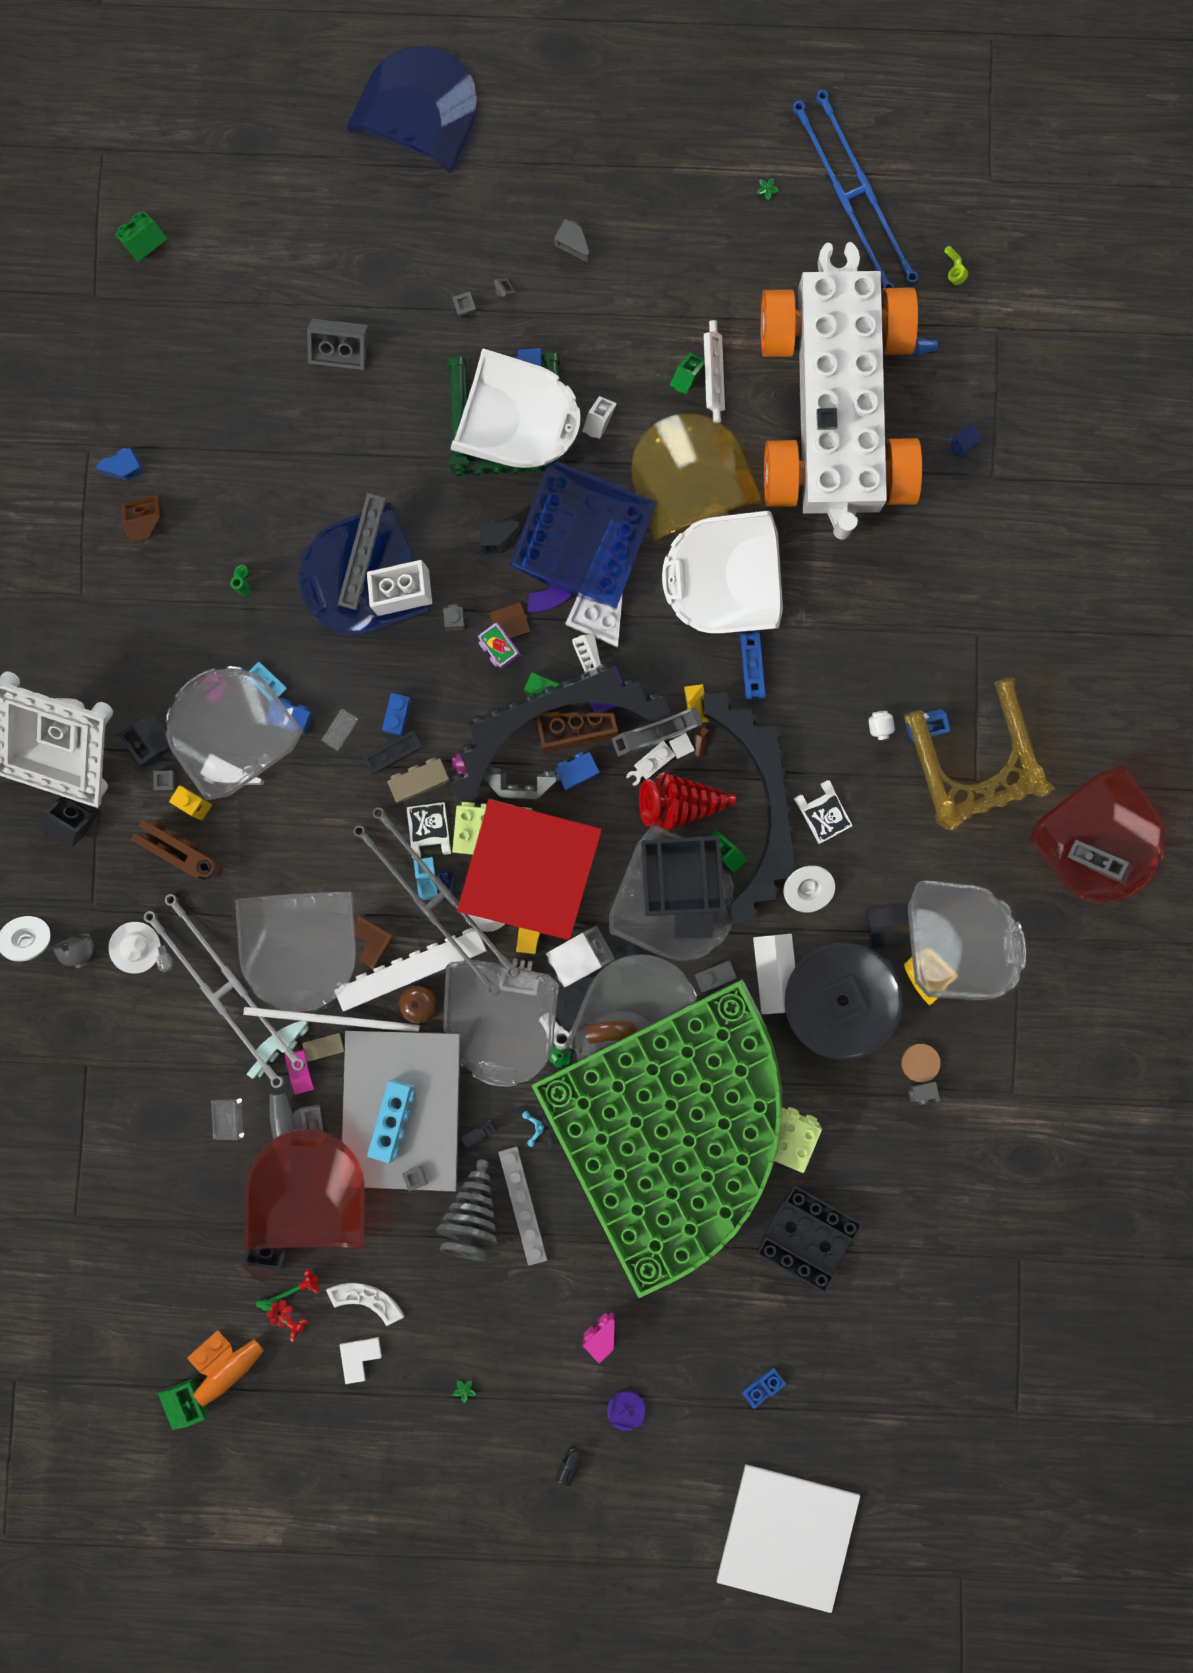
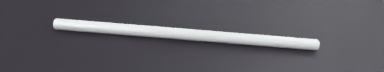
M244 1007L243 1014L419 1032L418 1024L250 1007Z

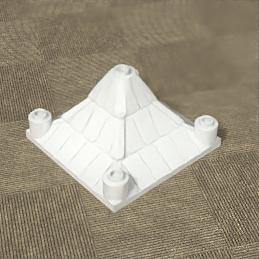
M4 672L0 676V776L98 808L101 804V797L108 788V784L102 778L105 725L113 715L112 708L106 703L99 702L90 711L85 709L84 704L76 699L49 698L39 693H33L32 691L18 688L20 680L14 673Z

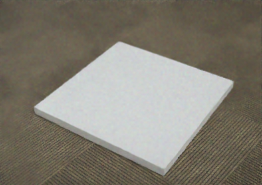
M745 1464L717 1576V1583L832 1613L860 1495Z

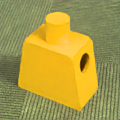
M181 785L178 786L169 801L203 821L212 806L211 803Z

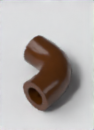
M625 1020L589 1024L585 1029L586 1038L590 1044L621 1040L637 1032L634 1022Z

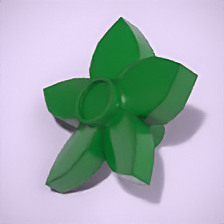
M773 178L769 179L767 183L759 179L761 188L756 194H764L765 198L769 201L771 194H776L779 190L773 186Z
M457 1380V1387L459 1389L455 1390L453 1395L461 1396L463 1403L467 1401L468 1396L476 1395L474 1390L470 1389L472 1380L466 1382V1384Z

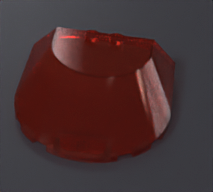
M1122 766L1098 773L1037 821L1029 840L1059 880L1073 894L1092 902L1107 903L1109 900L1117 899L1119 901L1135 894L1153 878L1157 872L1156 867L1159 860H1163L1165 854L1164 833L1166 831L1157 810L1130 772ZM1075 840L1129 862L1133 869L1125 885L1068 858L1067 856Z
M296 1130L275 1138L263 1147L252 1162L246 1179L244 1250L286 1247L364 1248V1178L360 1164L348 1146L336 1137L322 1131Z

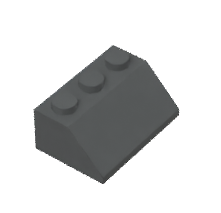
M311 319L307 328L308 364L364 370L368 345V325Z

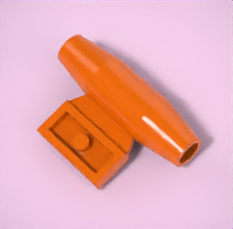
M217 1330L187 1358L200 1374L207 1375V1378L192 1396L204 1407L224 1394L249 1371L264 1352L262 1347L253 1339L233 1353L231 1344Z

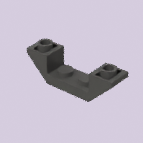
M490 768L489 771L484 773L483 779L501 798L539 799L561 779V774H555V771H544V774L537 776V786L526 785L525 788L519 787L518 784L507 785V772L500 771V768Z

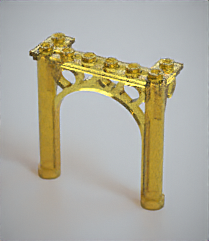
M1014 677L1004 678L995 682L1012 739L1011 756L1005 767L996 776L985 782L960 784L950 780L943 773L939 765L923 710H916L904 715L905 722L909 725L937 813L935 822L945 829L954 830L964 823V820L971 818L972 814L988 812L989 808L994 806H1005L1008 804V801L1024 799L1027 794L1032 793L1038 797H1044L1049 795L1050 791L1055 790V787L1046 781L1043 769L1037 763L1015 691ZM1018 755L1023 769L1014 767ZM1009 772H1019V781L1008 785L1006 777ZM943 781L953 786L948 796ZM1000 781L1006 790L994 794V790L1000 785L998 783ZM960 789L967 791V800L956 804L953 799L954 795ZM971 790H974L975 793H982L985 797L973 801L974 794Z

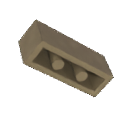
M435 757L427 760L424 766L419 767L416 765L409 768V772L403 775L401 773L392 775L390 777L391 780L387 781L396 803H402L448 783L449 776L442 760Z

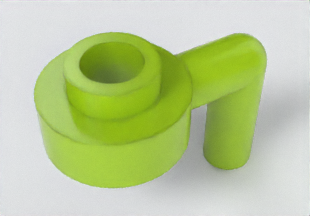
M951 246L945 248V253L954 261V266L948 273V279L954 285H960L967 279L968 270L962 265L961 257Z

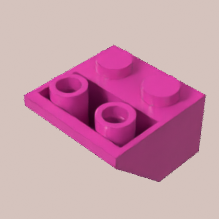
M612 1311L609 1314L604 1313L598 1319L599 1323L594 1328L591 1326L584 1332L583 1347L598 1363L614 1350L615 1320Z

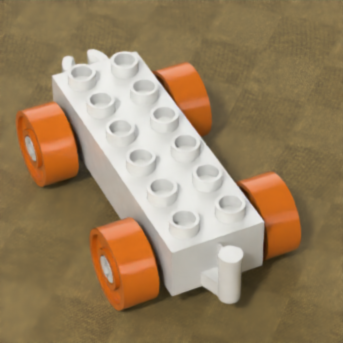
M851 242L847 243L844 250L847 264L843 268H835L830 262L833 251L832 244L826 243L823 246L818 258L819 272L802 273L798 287V310H795L793 289L763 290L761 303L762 356L792 357L795 336H799L802 460H799L796 440L766 441L764 454V495L766 507H795L798 500L799 486H802L803 513H828L834 527V535L841 540L848 538L856 527L858 521L857 517H855L856 513L880 512L885 503L886 505H916L919 501L922 483V454L919 439H887L885 443L883 355L913 354L918 328L915 288H884L881 295V271L857 272L860 256L858 249ZM818 408H837L838 428L834 430H817L816 410Z

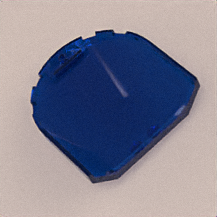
M425 46L399 50L385 58L371 74L347 125V129L350 132L355 129L369 131L416 150L434 159L447 172L451 173L476 116L477 93L474 81L466 67L457 58L443 50Z
M390 503L385 504L367 572L414 562L401 523ZM362 513L336 522L320 531L312 543L306 547L301 558L300 572H298L299 590L309 612L324 626L349 635L369 634L429 613V607L425 605L378 616L370 607L367 575L358 609L354 610L338 605Z

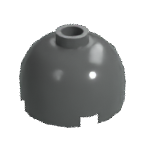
M89 933L81 934L82 938L80 939L75 938V936L58 943L56 948L53 947L58 961L63 965L75 966L76 968L85 966L87 964L86 961L94 953V944Z

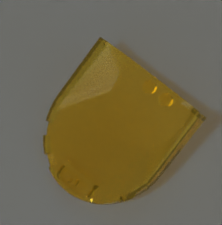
M680 414L665 418L653 425L642 436L636 446L631 467L632 481L655 542L678 529L746 504H759L762 501L736 438L726 427L720 423L713 422L711 418L697 414Z

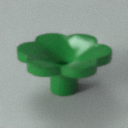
M552 1046L549 1049L550 1055L548 1060L554 1063L555 1067L560 1068L570 1063L572 1052L569 1048L560 1050Z

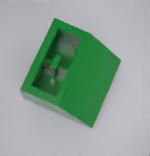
M144 211L134 215L131 222L120 226L117 230L118 232L115 233V236L137 262L167 240L154 220Z
M195 1377L158 1393L172 1430L193 1425L204 1420L209 1415L207 1406L202 1407L192 1396L199 1388Z

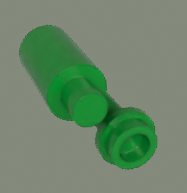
M239 565L235 568L234 577L231 579L230 585L242 596H249L252 593V588L243 580L249 575V570L245 565Z

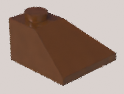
M158 495L122 505V526L130 543L143 541L150 536L160 517Z

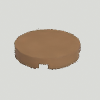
M914 1044L904 1051L901 1067L909 1079L916 1082H927L938 1074L940 1058L931 1046Z

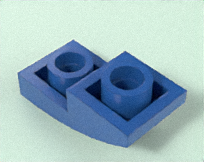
M772 1368L746 1387L741 1393L750 1406L755 1409L769 1396L772 1397L786 1383L775 1368Z

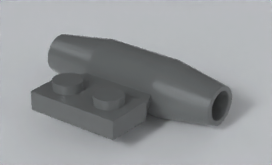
M276 1091L270 1094L269 1118L274 1149L281 1169L292 1170L297 1167L298 1144L306 1147L325 1144L320 1105L300 1107L292 1113L285 1091Z

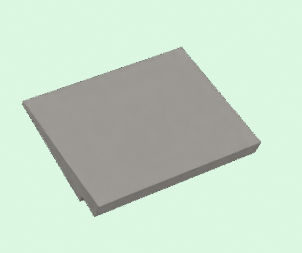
M345 1031L341 1186L407 1189L402 1173L422 1165L428 1184L414 1190H457L461 1033ZM390 1080H397L415 1086L414 1091L416 1095L408 1109L410 1110V1117L403 1127L405 1135L398 1145V1148H400L399 1156L393 1162L386 1163L367 1157L387 1083ZM396 1098L395 1105L398 1108L401 1107L402 1102L399 1098ZM390 1117L389 1122L391 1126L395 1127L396 1119ZM385 1136L384 1142L389 1146L391 1139L389 1136Z

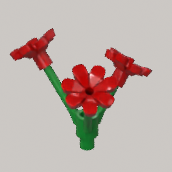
M309 1269L304 1272L306 1276L305 1281L299 1283V1286L276 1297L256 1302L257 1308L267 1311L266 1315L271 1317L269 1322L272 1326L277 1323L281 1328L286 1323V1326L292 1330L290 1334L292 1343L299 1335V1332L302 1333L304 1331V1326L309 1321L302 1318L300 1322L295 1323L291 1320L292 1316L288 1313H291L293 1308L286 1306V1301L280 1299L306 1288L309 1291H313L314 1294L319 1293L320 1288L316 1283L319 1280L316 1275L313 1277V1273Z

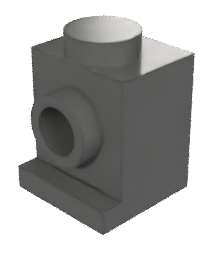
M929 1081L910 1085L911 1090L908 1091L911 1102H919L921 1105L931 1103L930 1099H933L935 1102L940 1101L936 1082Z

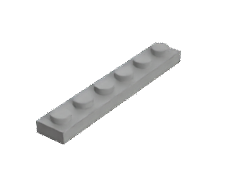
M518 1146L499 1151L528 1266L547 1261Z

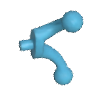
M525 1111L522 1114L523 1118L535 1124L536 1132L532 1139L527 1142L528 1146L533 1147L537 1137L543 1133L544 1126L540 1121L531 1117L529 1112Z

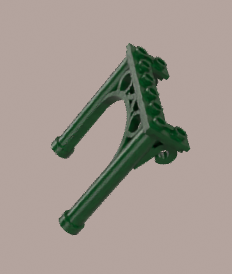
M542 354V367L559 376L560 354ZM463 357L447 359V368L450 374L452 441L456 437L467 403L466 359ZM453 450V457L449 460L452 474L456 476H466L467 473L481 476L487 472L501 475L512 471L514 474H521L524 471L540 473L542 470L560 472L561 469H565L564 455L545 465L522 468L508 466L483 458H475L472 455Z

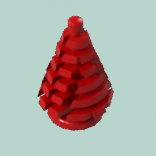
M664 772L656 777L655 782L652 780L643 781L639 793V809L641 819L646 826H653L657 823L659 830L663 829L662 832L673 830V828L681 827L684 823L686 825L692 823L694 820L701 819L705 815H713L715 810L717 812L721 811L726 805H735L737 799L734 794L724 795L722 790L715 789L714 791L711 786H703L698 782L693 784L691 780L682 779L679 776L669 775V773Z

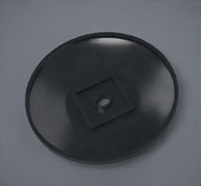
M832 943L813 950L796 965L788 979L785 990V1011L793 1032L809 1049L832 1059H856L876 1051L892 1036L901 1017L902 991L895 972L879 954L858 944ZM840 995H846L849 998L848 1003L844 1006L839 1005L837 1002Z

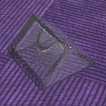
M241 1098L212 1100L213 1139L239 1140L243 1138Z

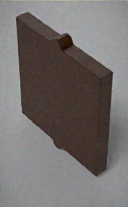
M521 602L489 612L492 623L500 624L509 639L530 632L526 620L528 617L524 614Z

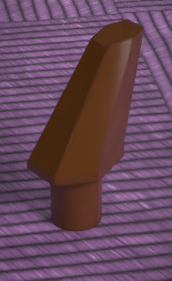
M704 727L699 734H694V755L701 759L707 742L705 737L709 733V730Z

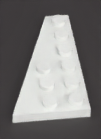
M611 520L565 624L585 634H594L595 638L618 647L629 528Z

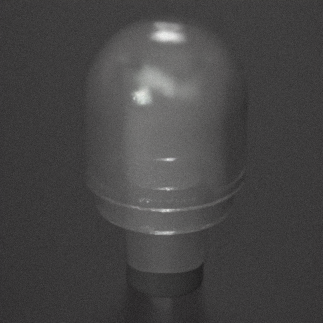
M165 945L157 947L159 955L156 956L157 967L161 972H169L173 967L172 957L170 953H166Z

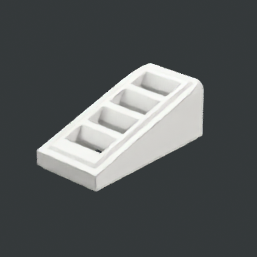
M594 634L582 635L572 639L584 671H589L590 673L596 670V667L601 664Z

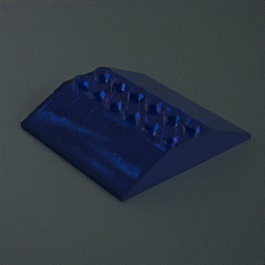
M554 460L548 463L509 566L546 585L576 597L617 608L657 502Z

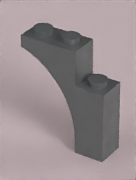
M693 707L650 725L623 732L612 738V742L619 757L651 748L666 740L677 738L703 724L696 707Z

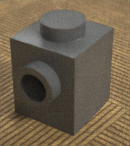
M448 605V608H443L446 631L465 630L463 607Z

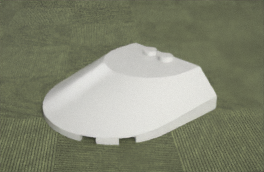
M482 349L472 388L456 437L452 441L451 450L513 467H537L550 463L562 456L571 447L577 436L580 425V410L575 402L576 397L569 386H565L559 381V376L535 364Z
M763 511L703 519L693 523L687 530L676 537L671 544L672 548L669 551L668 557H665L662 582L669 605L672 606L677 613L676 615L685 624L707 633H731L779 628L783 612L778 532L771 512Z

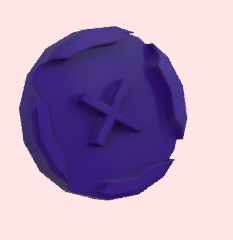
M622 1390L610 1398L607 1405V1415L615 1428L621 1431H631L643 1423L646 1416V1406L638 1393L631 1390Z

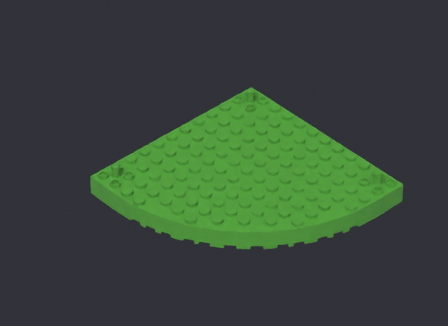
M743 979L532 1085L638 1298L689 1274L720 1251L734 1237L750 1216L773 1168L780 1141L783 1116L780 1072L770 1035Z

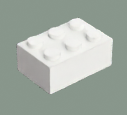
M422 560L367 572L370 607L378 616L432 604L429 569Z

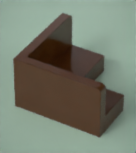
M359 916L357 919L359 921L351 933L367 942V945L358 960L368 965L371 969H375L393 940L394 935Z

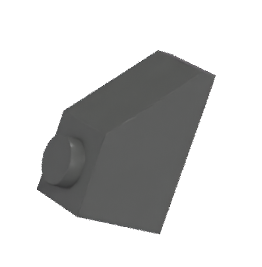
M564 219L554 238L555 246L588 263L589 250L582 228L577 222Z
M730 960L694 974L701 992L736 979Z

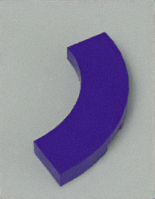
M569 558L567 570L558 583L547 590L529 593L528 613L551 610L570 599L584 580L588 559Z

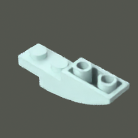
M310 1021L293 1023L277 1031V1033L288 1048L290 1047L293 1050L297 1045L295 1040L299 1035L303 1036L308 1031L309 1027L307 1025ZM273 1035L256 1050L266 1064L269 1061L273 1062L279 1055L278 1050L284 1053V1049ZM258 1060L247 1073L252 1079L257 1076L260 1078L265 1073Z

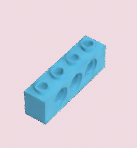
M397 1080L388 1081L367 1157L386 1163H391L398 1158L400 1153L398 1145L405 1135L403 1127L410 1117V1110L408 1109L416 1095L414 1091L415 1086ZM396 1098H399L402 1102L400 1108L395 1105ZM390 1117L396 1119L395 1127L391 1126L389 1122ZM385 1136H389V1137H390V1139H391V1144H390V1146L387 1145V1144H385V1142H384Z

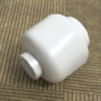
M887 711L872 713L873 716L869 718L871 735L878 737V740L890 738L889 735L895 731L893 715Z

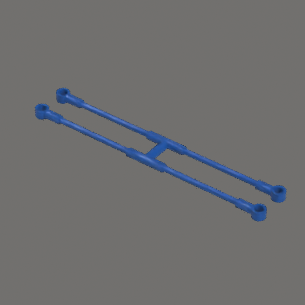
M820 90L817 93L816 100L819 104H822L826 114L829 115L862 185L847 193L844 192L840 182L837 181L804 111V103L802 101L795 102L793 106L794 114L799 116L803 126L806 127L833 182V187L847 215L850 216L876 271H881L882 291L885 287L894 288V285L888 281L884 271L881 270L849 202L850 199L866 193L870 203L873 204L901 261L900 264L906 274L907 284H915L918 275L912 271L908 261L905 260L877 203V198L864 172L861 171L833 114V109L828 101L827 91ZM823 95L825 99H821L819 96ZM800 106L802 109L798 110L796 107ZM909 276H913L915 280H910Z

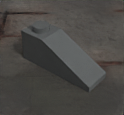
M1075 840L1067 856L1124 885L1133 869L1129 862L1078 840Z

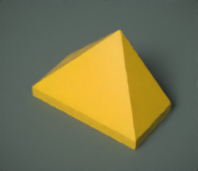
M703 684L684 687L687 710L696 707L702 723L708 722V719L702 714L700 697L704 695Z

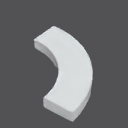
M345 1283L326 1290L334 1308L345 1304L365 1305L376 1312L386 1326L404 1318V1314L397 1303L386 1293L375 1287L360 1283Z

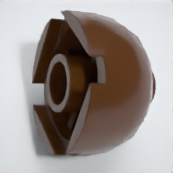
M416 985L404 990L398 1005L403 1018L411 1023L419 1024L432 1018L436 1013L438 1004L435 994L429 988Z

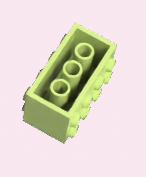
M462 802L461 805L456 807L452 852L473 854L486 804L476 807L473 802Z
M782 1107L783 1116L780 1141L775 1161L804 1173L822 1129L819 1122H817V1118L811 1115L804 1117L794 1108L788 1107V1109Z

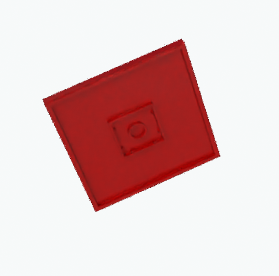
M488 799L457 912L570 940L602 829Z

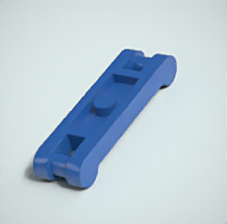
M753 631V633L740 632L746 700H750L752 697L765 698L759 631ZM754 640V645L747 646V641ZM751 684H758V689L751 690Z

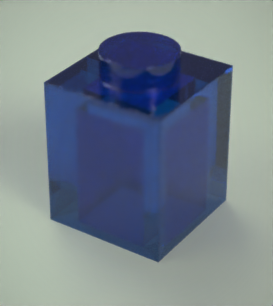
M970 424L950 441L951 448L962 457L976 447L983 438L973 424Z

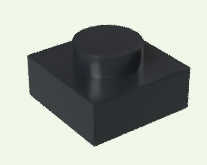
M818 408L816 410L817 430H834L838 428L837 408Z

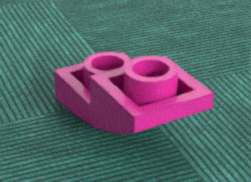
M304 1049L294 1052L299 1059L305 1062V1068L301 1071L293 1069L292 1062L285 1054L294 1094L314 1090ZM300 1061L296 1063L297 1068L301 1067Z

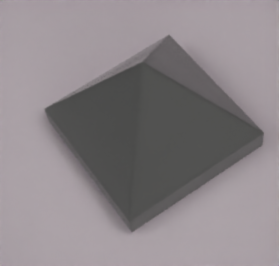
M507 278L494 280L497 296L516 295Z

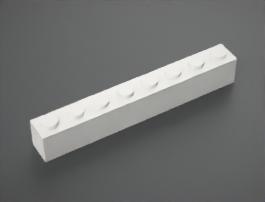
M473 928L463 931V936L458 938L455 935L451 936L469 958L487 951L482 938ZM446 938L444 939L446 943L439 946L438 943L427 946V951L420 953V950L409 954L410 958L406 960L402 958L396 959L391 962L392 966L387 968L384 965L373 969V974L367 976V973L356 976V981L349 983V980L338 984L339 988L334 991L342 1010L346 1011L464 961V958Z

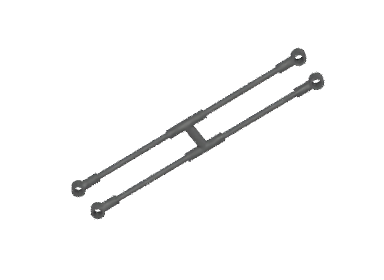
M375 808L373 816L380 819L386 828L392 831L430 876L440 893L426 904L419 895L415 894L374 845V841L369 837L364 826L358 825L354 828L355 836L360 837L376 853L413 897L412 900L432 924L436 925L479 976L478 979L487 988L488 995L497 996L500 993L499 986L493 984L484 973L482 974L431 911L444 898L456 908H458L459 901L443 882L432 873L394 828V824L386 816V811L383 808ZM379 810L382 811V815L380 817H378L377 812ZM362 828V834L359 835L358 830ZM461 913L499 958L498 961L507 970L508 977L517 978L520 975L519 968L513 966L504 955L502 956L468 914ZM512 969L516 970L515 976L511 975ZM492 987L496 988L495 994L491 993Z

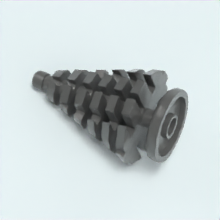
M483 1159L477 1161V1170L472 1171L468 1176L469 1179L474 1181L465 1182L462 1186L464 1190L471 1193L459 1192L455 1198L465 1203H452L449 1210L453 1211V1213L445 1214L442 1219L447 1224H440L437 1227L436 1232H439V1234L460 1240L459 1243L443 1242L440 1246L441 1252L459 1258L484 1261L486 1252L471 1246V1243L482 1245L497 1244L496 1236L490 1234L495 1232V1224L487 1221L494 1219L493 1211L487 1209L493 1207V1201L491 1198L483 1196L492 1194L491 1188L484 1185V1183L491 1182L490 1175L486 1174L489 1165L488 1161Z

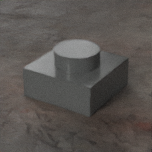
M470 292L452 297L458 317L476 312Z
M153 771V790H174V771Z
M422 1165L402 1173L408 1191L428 1184Z

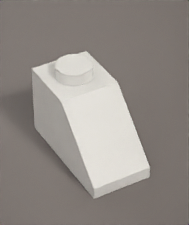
M599 396L588 412L582 432L600 439L617 403Z

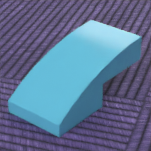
M260 662L246 674L272 701L277 699L286 689Z
M433 857L421 859L436 876ZM414 860L418 895L422 900L433 899L438 894V888L419 863Z

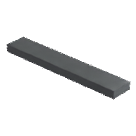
M367 493L338 602L340 606L354 610L358 609L387 498Z

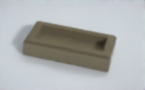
M341 1033L302 1043L307 1062L345 1052Z

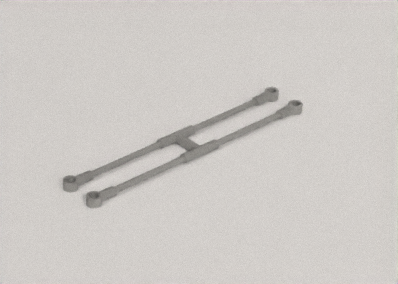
M172 894L167 895L165 903L171 906L179 917L183 918L220 966L221 971L229 982L213 993L165 933V929L157 920L156 913L146 912L144 920L150 923L158 934L162 935L201 986L200 989L220 1015L225 1017L261 1064L263 1071L271 1080V1085L274 1088L282 1087L284 1084L283 1078L277 1076L272 1068L264 1062L228 1015L227 1010L219 999L234 987L251 1008H257V1006L247 995L248 992L228 966L223 964L186 916V912L178 903V898ZM173 897L174 902L170 904L169 899ZM152 914L153 919L149 921L148 916ZM258 1016L284 1049V1053L292 1062L293 1069L297 1071L303 1070L305 1062L299 1059L290 1047L288 1048L265 1017ZM298 1061L301 1062L300 1068L296 1067V1063ZM277 1078L280 1080V1084L278 1086H276L274 1083V1081Z

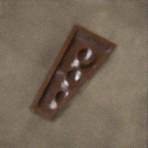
M551 712L536 716L544 753L608 740L618 736L614 713L582 714L578 712Z

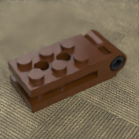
M151 819L149 821L142 820L138 827L187 854L186 860L173 853V848L160 842L157 844V839L149 834L141 833L139 835L134 833L131 841L197 879L216 878L222 872L220 862L211 859L207 854L196 849L198 845L184 838L181 840V835L168 829L164 830L165 826Z

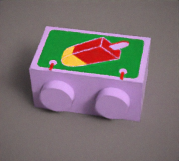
M498 623L493 624L478 636L481 640L478 642L484 651L488 650L491 654L490 660L495 667L504 668L521 656Z

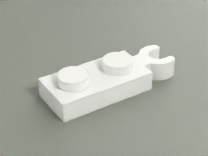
M663 741L634 765L637 770L629 772L626 778L635 776L637 780L632 785L636 786L639 784L642 776L646 780L649 779L675 757V754Z

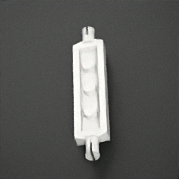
M713 320L709 321L710 332L704 334L707 408L713 411V422L719 423L721 422L720 411L725 410L722 336L717 332V321Z

